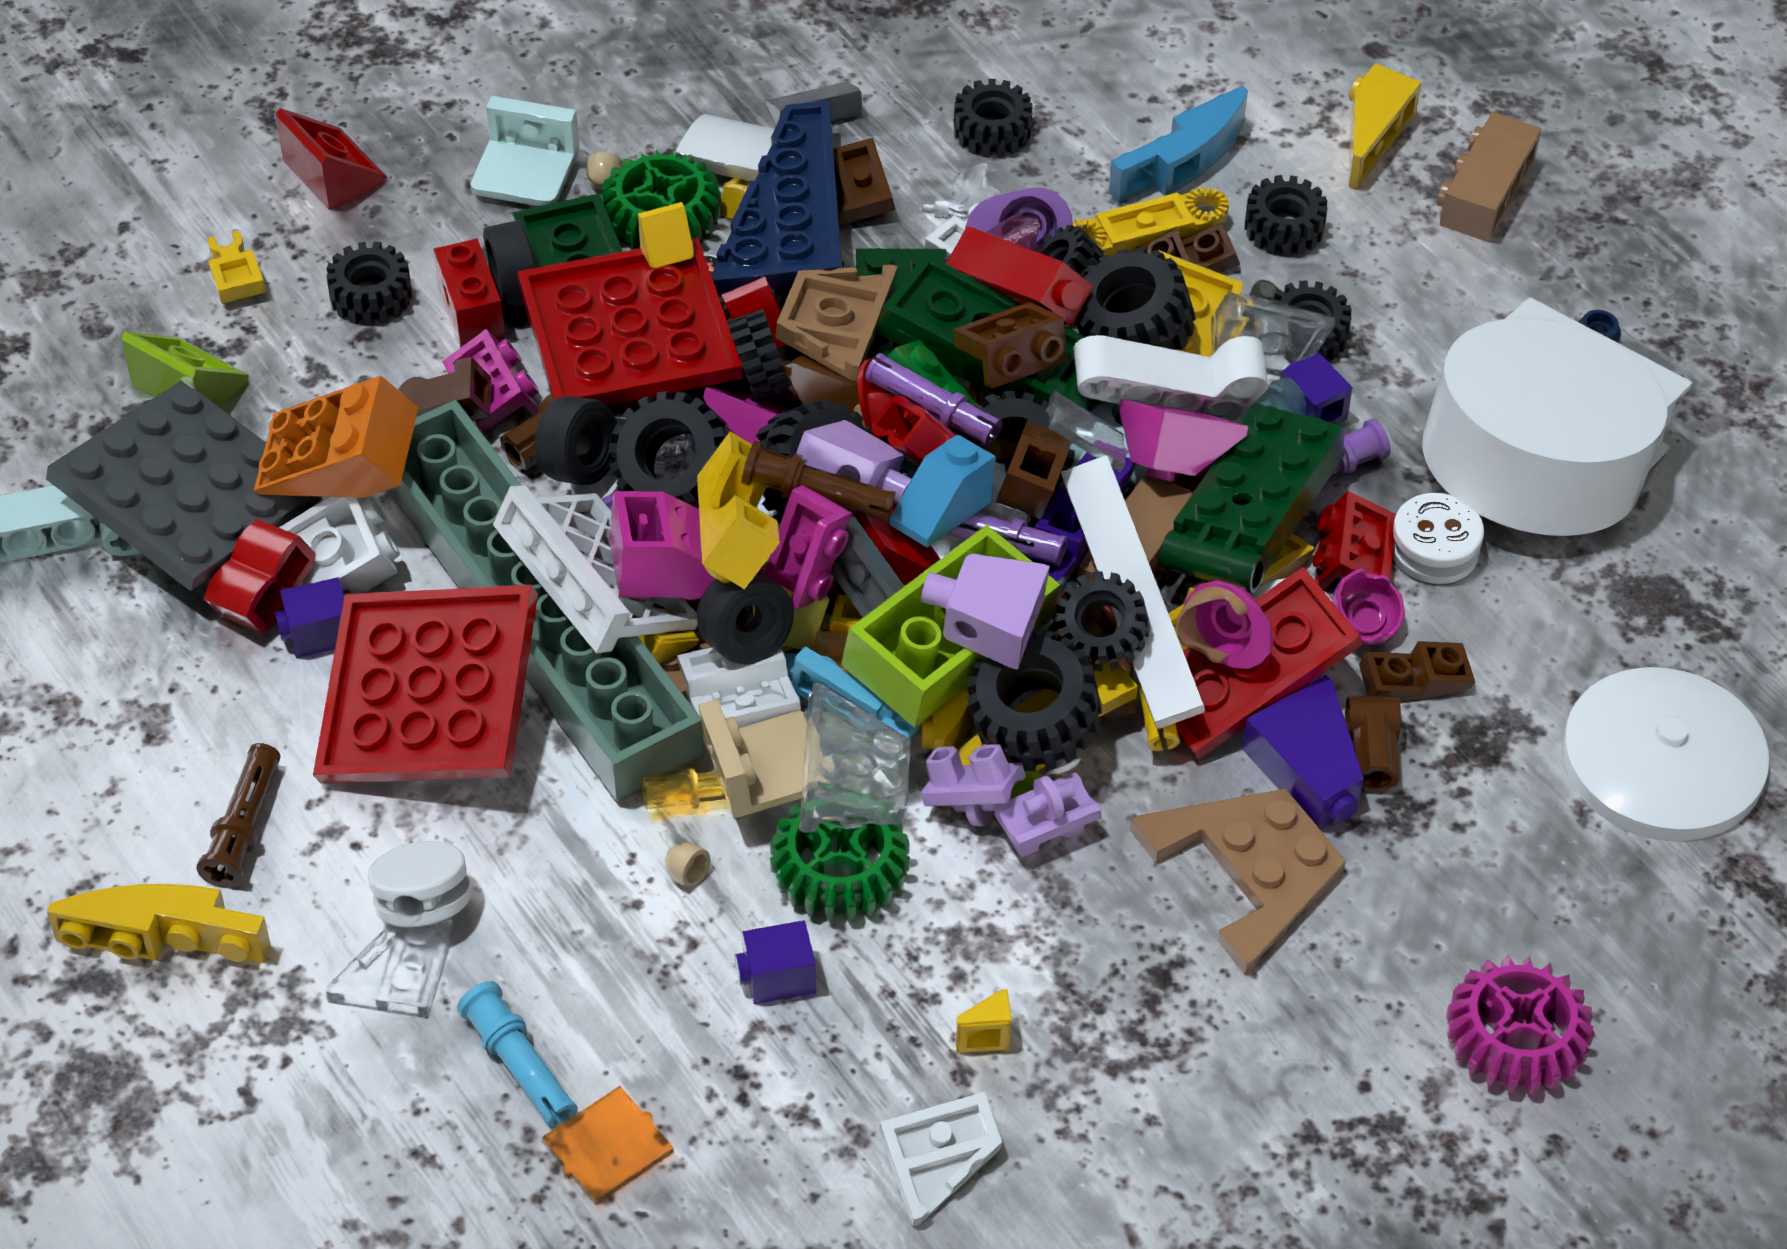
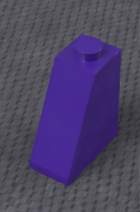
M1327 675L1247 718L1242 750L1279 790L1286 789L1320 830L1333 822H1344L1356 812L1359 806L1363 775L1333 681Z

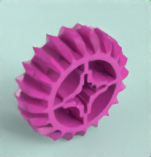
M1507 955L1501 961L1500 967L1487 959L1484 965L1481 966L1480 972L1470 969L1469 973L1465 975L1463 983H1458V986L1453 990L1452 1004L1448 1005L1446 1013L1447 1024L1449 1025L1447 1037L1449 1043L1455 1044L1454 1053L1456 1060H1469L1467 1067L1469 1076L1481 1072L1487 1075L1486 1082L1488 1088L1497 1081L1506 1083L1509 1095L1517 1089L1518 1085H1524L1531 1096L1539 1090L1540 1083L1553 1091L1559 1085L1560 1079L1570 1081L1576 1074L1577 1068L1581 1067L1582 1063H1585L1587 1060L1588 1046L1591 1045L1594 1037V1026L1591 1025L1593 1018L1592 1007L1583 1005L1585 1001L1584 990L1570 989V974L1558 978L1553 976L1551 963L1543 967L1542 970L1533 967L1530 956L1523 961L1522 965H1515L1509 955ZM1479 1012L1488 1018L1487 1025L1493 1029V1034H1490L1482 1024ZM1547 1015L1555 1023L1560 1037L1552 1032L1553 1025L1546 1020L1545 1017Z

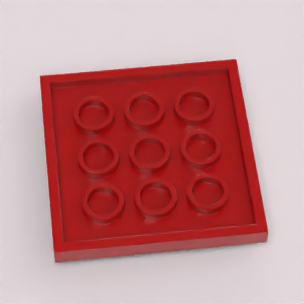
M698 238L691 239L694 252L693 258L659 268L650 267L640 248L517 271L519 287L553 401L563 396H576L595 399L606 405L642 399L646 396H657L658 392L667 391L668 393H674L743 379L741 360Z
M515 585L345 594L313 776L320 784L511 777L538 593L533 586Z

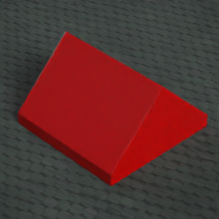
M282 108L278 109L275 117L283 161L328 210L384 183L387 176L341 128Z

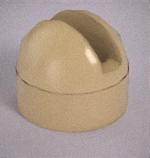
M607 152L591 155L587 161V178L589 183L595 189L602 190L604 180L608 179L611 175V168H621L622 160L618 156Z
M684 842L668 850L665 857L666 871L676 882L692 888L698 885L707 874L711 857L709 852L700 846Z

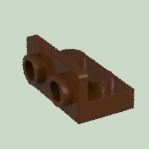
M1031 302L953 329L954 346L974 356L975 359L983 361L984 384L990 388L1002 386L1066 361L1064 318Z

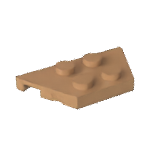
M883 265L882 275L857 276L856 267L837 268L832 271L821 269L798 271L778 318L775 338L845 378L857 382L859 368L864 360H866L876 335L882 308L889 300L894 288L898 266Z

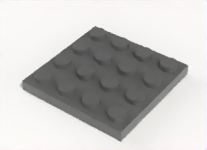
M183 381L178 382L48 465L46 474L47 481L190 591L210 579L224 563L231 559L238 537L252 522L259 519L279 528L322 500V497L258 495L253 490L259 472V462L263 456L266 442Z

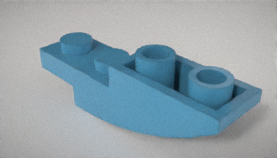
M1241 86L1225 94H1220L1197 107L1183 111L1173 117L1170 134L1161 136L1151 143L1111 160L1110 195L1120 203L1152 187H1156L1166 196L1185 187L1204 174L1228 151L1237 138L1245 120L1248 90Z

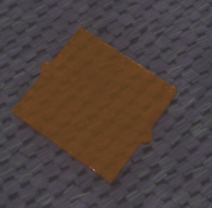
M618 1086L542 1137V1143L563 1166V1176L566 1179L573 1178L595 1206L674 1153V1147L653 1124L652 1114L648 1111L643 1112L621 1086Z

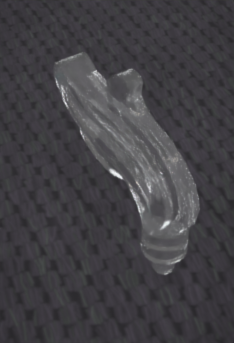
M980 163L968 171L965 182L963 181L962 172L955 176L952 183L953 200H935V205L924 204L922 211L924 213H933L934 218L950 219L955 215L965 221L973 205L1000 195V192L991 187L983 188L982 179L986 177L988 166L985 163Z

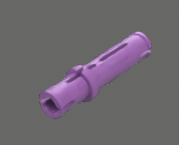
M882 353L877 354L876 360L873 359L868 366L865 376L867 381L884 388L895 396H904L915 406L925 409L950 430L955 429L964 433L986 448L992 445L991 440L995 442L999 436L1003 425L1002 420L974 407V405L967 402L968 397L959 392L952 394L938 387L924 377L897 364Z
M975 513L963 522L979 528L988 525L998 534L1001 533L1009 536L1002 537L1028 558L1047 562L1056 567L1060 566L1064 558L1067 536H1059L1027 527L1024 520L1015 518L1013 522H1009L981 513ZM960 524L947 533V535L967 540L980 529ZM1018 539H1022V540H1026V541H1029V542H1033L1034 545H1033V544H1030V543H1026V542L1021 541V540H1018Z

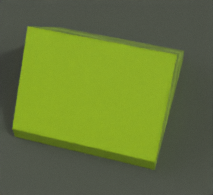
M124 331L121 338L132 385L153 397L158 396L182 381L194 390L199 391L218 407H221L246 384L249 377L245 372L180 337Z

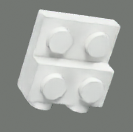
M371 496L365 499L329 497L279 527L300 536L316 553L308 575L299 586L339 577L343 591L348 589L352 594L367 592L398 573L393 560L400 556L399 549L386 531H380L378 525L385 521V517L379 505Z

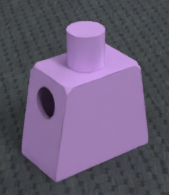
M846 420L804 431L796 454L802 455L803 459H807V465L885 490L896 491L895 500L892 502L896 505L912 480L899 473L904 461L902 452Z
M971 554L965 557L957 580L929 572L923 586L921 602L946 609L943 635L947 640L1018 670L1045 599L1050 566L1041 563Z

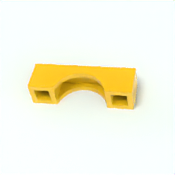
M730 431L697 475L702 564L715 579L724 583L732 581L745 589L780 544L777 520L757 509L767 486L754 482L749 486L741 483L744 466L752 444Z

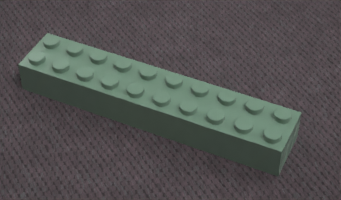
M456 399L416 417L401 485L389 489L388 492L459 588L532 585L536 590L538 600L526 679L617 801L704 757L703 729L700 716L638 636L618 638L611 652L596 653L493 526L509 487L522 485Z

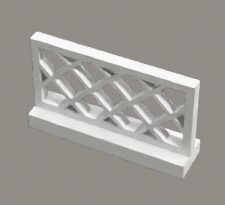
M526 485L509 487L493 526L596 653L611 652L618 638L696 629L698 625L697 613L681 597H652L646 599V603L632 597H619L614 568L593 560L596 557L613 565L610 547L600 543V540L609 543L612 512L596 493L536 498ZM589 511L590 514L595 518V520L588 518L577 512ZM555 520L562 522V526L557 524ZM568 526L585 532L591 536H594L595 538L593 540L587 536L577 533L571 529H568ZM580 551L587 553L588 557L584 556ZM606 582L614 585V589L610 588ZM653 603L658 604L664 608L670 609L674 614L665 612L652 605ZM630 613L640 617L628 619Z

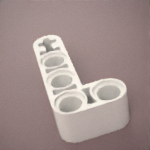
M1099 335L1083 338L1073 347L1078 391L1082 396L1091 399L1120 404V399L1122 398L1201 412L1231 421L1240 417L1268 389L1263 343L1255 337L1242 336L1230 339L1211 357Z

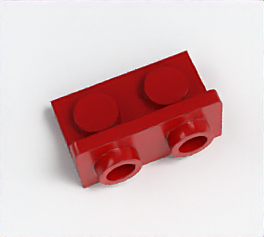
M1347 491L1334 505L1329 504L1323 509L1317 522V530L1320 531L1319 545L1313 557V566L1316 567L1315 581L1322 590H1325L1337 577L1342 579L1359 568H1364L1365 572L1369 574L1386 575L1390 580L1395 513L1350 491Z

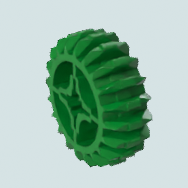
M656 150L652 156H645L639 152L637 160L633 161L624 158L621 168H611V175L608 179L604 180L601 199L618 241H626L630 250L640 246L639 213L682 202L685 207L691 239L698 238L699 242L702 236H711L713 225L718 224L721 191H719L715 174L707 170L705 162L695 163L692 154L680 158L675 150L669 155H661Z
M850 789L844 798H835L831 791L828 790L823 801H818L812 796H808L805 801V808L792 805L788 812V818L779 819V823L776 826V834L773 835V839L770 841V854L772 855L770 857V870L773 873V877H776V886L779 892L788 893V900L791 902L792 907L805 903V911H807L809 917L822 910L825 911V916L829 922L832 921L836 913H845V916L852 922L857 910H862L872 917L873 912L876 910V903L889 906L892 900V893L901 892V888L904 885V876H907L910 868V856H908L910 843L907 834L903 833V825L900 818H891V811L887 804L874 808V801L870 794L861 801L854 800V795ZM872 846L880 855L874 864L867 860L866 853ZM806 847L813 851V860L807 865L800 858V854Z

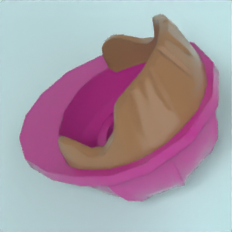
M1218 580L1199 584L1184 600V607L1177 619L1176 633H1178L1177 638L1180 640V643L1183 646L1199 651L1214 663H1221L1233 668L1249 669L1261 664L1271 652L1274 640L1271 624L1262 612L1261 607L1247 592L1245 587Z

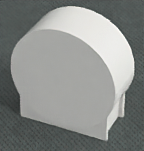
M1529 297L1505 319L1476 326L1465 332L1452 344L1445 358L1423 432V454L1431 473L1450 495L1491 521L1517 530L1543 535L1569 536L1600 531L1621 521L1634 508L1648 471L1670 448L1669 445L1662 442L1676 402L1691 389L1693 382Z

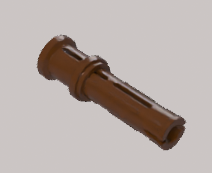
M754 441L751 446L741 483L747 486L754 482L780 490L782 497L788 499L793 489L804 485L842 508L880 519L886 523L893 508L892 502L896 497V491L885 490L807 465V459H803L802 455L795 454L793 457L769 451L763 449V444L758 441Z
M255 743L250 746L247 754L248 757L235 785L226 813L212 824L210 829V837L212 839L207 854H203L198 860L196 870L199 876L214 886L232 888L238 886L243 879L244 869L242 864L246 853L255 847L257 841L254 825L262 803L265 800L275 768L281 759L279 751L268 744ZM252 782H254L255 786L253 788L250 799L247 802L246 797L248 791L250 789ZM244 810V814L240 815V812ZM218 865H223L221 871H218Z

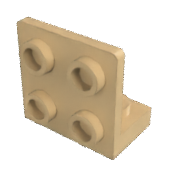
M718 699L698 704L705 745L733 819L831 789L829 775L802 711L791 712L738 728L734 716L724 717Z

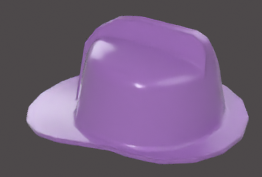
M1027 188L996 195L980 202L970 212L965 228L966 226L973 227L1032 250L1036 245L1041 247L1045 243L1043 238L1046 235L1050 234L1053 237L1055 229L1062 227L1065 230L1067 225H1073L1072 213L1067 202L1056 192L1046 188Z

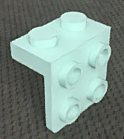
M491 96L486 107L490 140L471 180L472 193L478 196L535 206L557 203L579 151L576 110Z

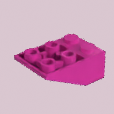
M613 491L609 543L619 597H632L638 600H646L652 597H681L687 600L700 599L715 578L708 573L702 564L699 509L665 492ZM762 566L760 571L764 573V567Z

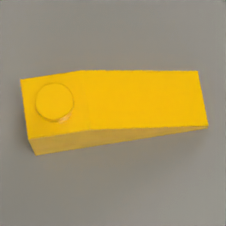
M1377 63L1371 67L1364 77L1358 76L1349 93V100L1353 101L1350 118V188L1357 190L1416 115L1422 82Z

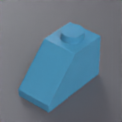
M957 434L925 456L891 514L889 525L925 547H929L991 503L996 456Z

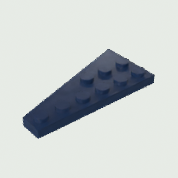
M829 100L785 105L772 133V145L767 156L762 155L758 164L759 173L755 181H750L730 224L731 233L726 244L720 245L716 254L717 264L710 273L717 294L728 293L763 277H766L771 289L789 287L793 285L798 271L818 269L832 271L842 268Z

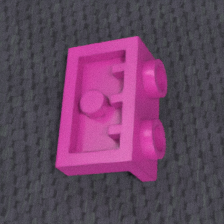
M485 329L442 361L449 374L454 372L456 360L472 357L491 376L490 417L475 421L484 432H487L522 405L533 416L538 414L540 406L534 396L540 391L530 375L525 370L520 371L517 367V364L522 362V359L507 339L499 342Z

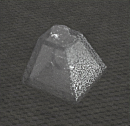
M1227 291L1211 317L1212 355L1230 339L1242 336L1255 337L1263 343L1267 374L1281 377V370H1284L1288 365L1295 361H1302L1318 352L1334 328L1335 318L1275 301Z

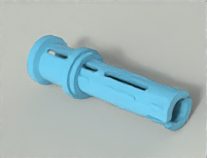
M494 981L478 984L460 999L457 1005V1012L464 1020H470L482 1036L481 1046L484 1050L502 1059L542 1115L546 1125L550 1129H556L565 1125L570 1120L563 1111L566 1110L570 1116L574 1117L578 1111V1106L570 1099L526 1038V1022L520 1015L512 1014L501 998L503 994L500 986Z

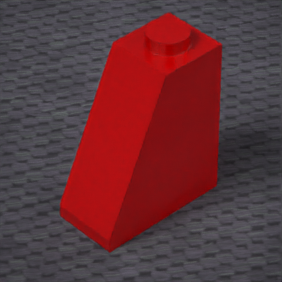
M966 226L946 262L947 265L1021 304L1031 302L1063 317L1064 325L1072 326L1093 288V285L1062 261Z

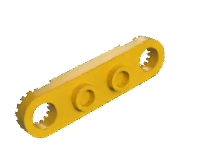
M1208 186L1206 189L1198 187L1197 191L1193 189L1186 194L1179 195L1177 192L1096 213V217L1084 218L1081 221L1080 219H1075L1073 226L1077 225L1105 252V256L1108 254L1111 257L1118 255L1117 251L1127 249L1128 252L1136 250L1135 247L1176 229L1180 238H1184L1220 223L1224 225L1228 218L1229 202L1228 197H1225V193L1223 191L1219 193L1217 188L1211 190V187ZM1208 205L1214 207L1215 211H1210V214H1207V211L1202 214V210L1198 211L1197 207Z

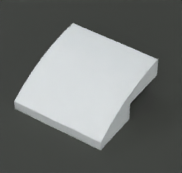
M703 114L690 126L681 140L676 153L680 158L692 154L695 163L705 162L707 170L714 174L746 181H755L759 173V161L762 155L767 156L772 145L771 136L774 129Z
M781 647L769 658L747 665L731 662L713 648L677 655L690 705L699 716L698 704L718 699L725 718L734 716L738 728L791 712L801 711L800 701L788 677L786 658Z

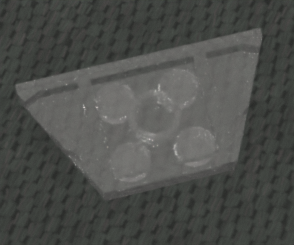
M815 682L808 697L799 831L806 833L815 832L819 823L840 821L843 829L858 828L868 823L878 825L901 823L908 809L910 739L829 688Z

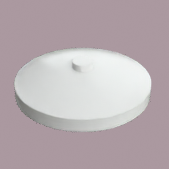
M1635 668L1621 671L1599 680L1580 696L1572 708L1562 743V754L1567 774L1572 785L1583 800L1599 815L1618 827L1658 840H1699L1715 836L1734 827L1757 804L1769 770L1767 741L1758 721L1750 710L1733 694L1716 683L1689 672L1670 668Z

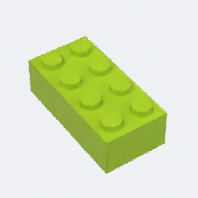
M985 525L849 628L841 665L914 728L965 689L968 677L974 676L972 666L976 659H986L985 656L945 638L943 630L946 609L921 602L922 590L928 573L931 572L957 580L965 557L971 554L1032 562L988 525ZM1049 575L1045 599L1033 628L1034 633L1050 622L1059 592L1060 584Z

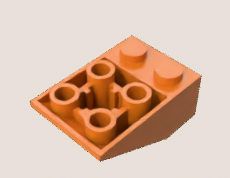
M380 375L275 412L269 424V434L263 456L259 462V472L253 491L258 495L365 498L400 486L419 407Z

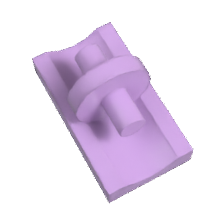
M1000 744L983 745L976 748L969 757L971 765H962L958 750L954 746L934 749L926 760L930 781L920 793L924 806L954 805L956 812H966V817L973 826H987L990 824L995 806L1007 803L1010 799L1014 783L1023 781L1026 776L1022 762H1007Z
M1077 772L1056 781H1052L1047 775L1034 780V790L1012 798L1007 803L998 804L994 810V815L1006 832L1009 841L1018 855L1022 857L1039 851L1041 843L1058 836L1070 838L1082 833L1086 824L1101 818L1100 806L1088 795Z

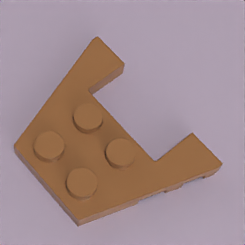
M1286 789L1138 815L1131 819L1130 832L1155 863L1201 841L1255 907L1256 911L1220 929L1218 942L1244 975L1249 974L1257 967L1261 956L1271 946L1275 947L1283 939L1287 928L1301 913L1306 914L1344 873L1346 860Z

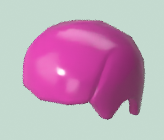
M1364 568L1356 569L1342 578L1331 599L1360 635L1365 646L1382 645L1389 641L1399 632L1405 617L1402 595L1390 583L1388 576L1369 574L1365 572Z

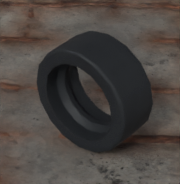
M516 220L484 227L483 238L487 263L501 299L502 310L507 311L525 307L519 287L517 271L536 267L522 222Z

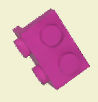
M804 485L793 489L778 530L780 544L770 555L764 571L766 575L779 585L793 592L791 601L793 608L797 610L815 601L823 600L830 591L834 580L833 575L830 573L835 559L842 553L848 542L849 534L846 532V528L852 514L850 511Z

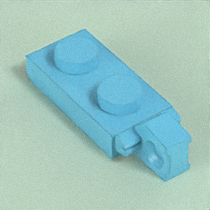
M806 646L795 657L791 680L795 692L870 740L875 735H879L900 749L906 750L920 734L922 723L914 728L856 677L841 669L831 658L821 656Z

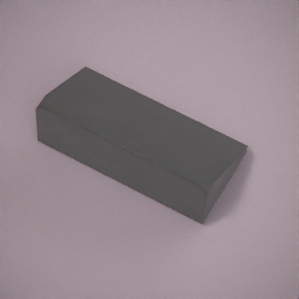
M847 81L766 100V106L777 125L785 105L829 100L831 121L862 114V93L858 87Z

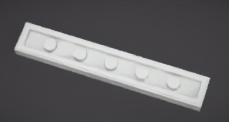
M1106 455L1061 471L1064 484L1097 571L1103 572L1104 579H1109L1111 572L1120 574L1122 583L1129 579L1134 583L1136 592L1140 590L1144 598L1149 617L1150 632L1149 637L1144 636L1146 645L1142 652L1137 649L1133 651L1135 659L1132 661L1156 728L1159 729L1204 713L1203 702L1108 456ZM1111 607L1119 627L1122 615L1117 609Z

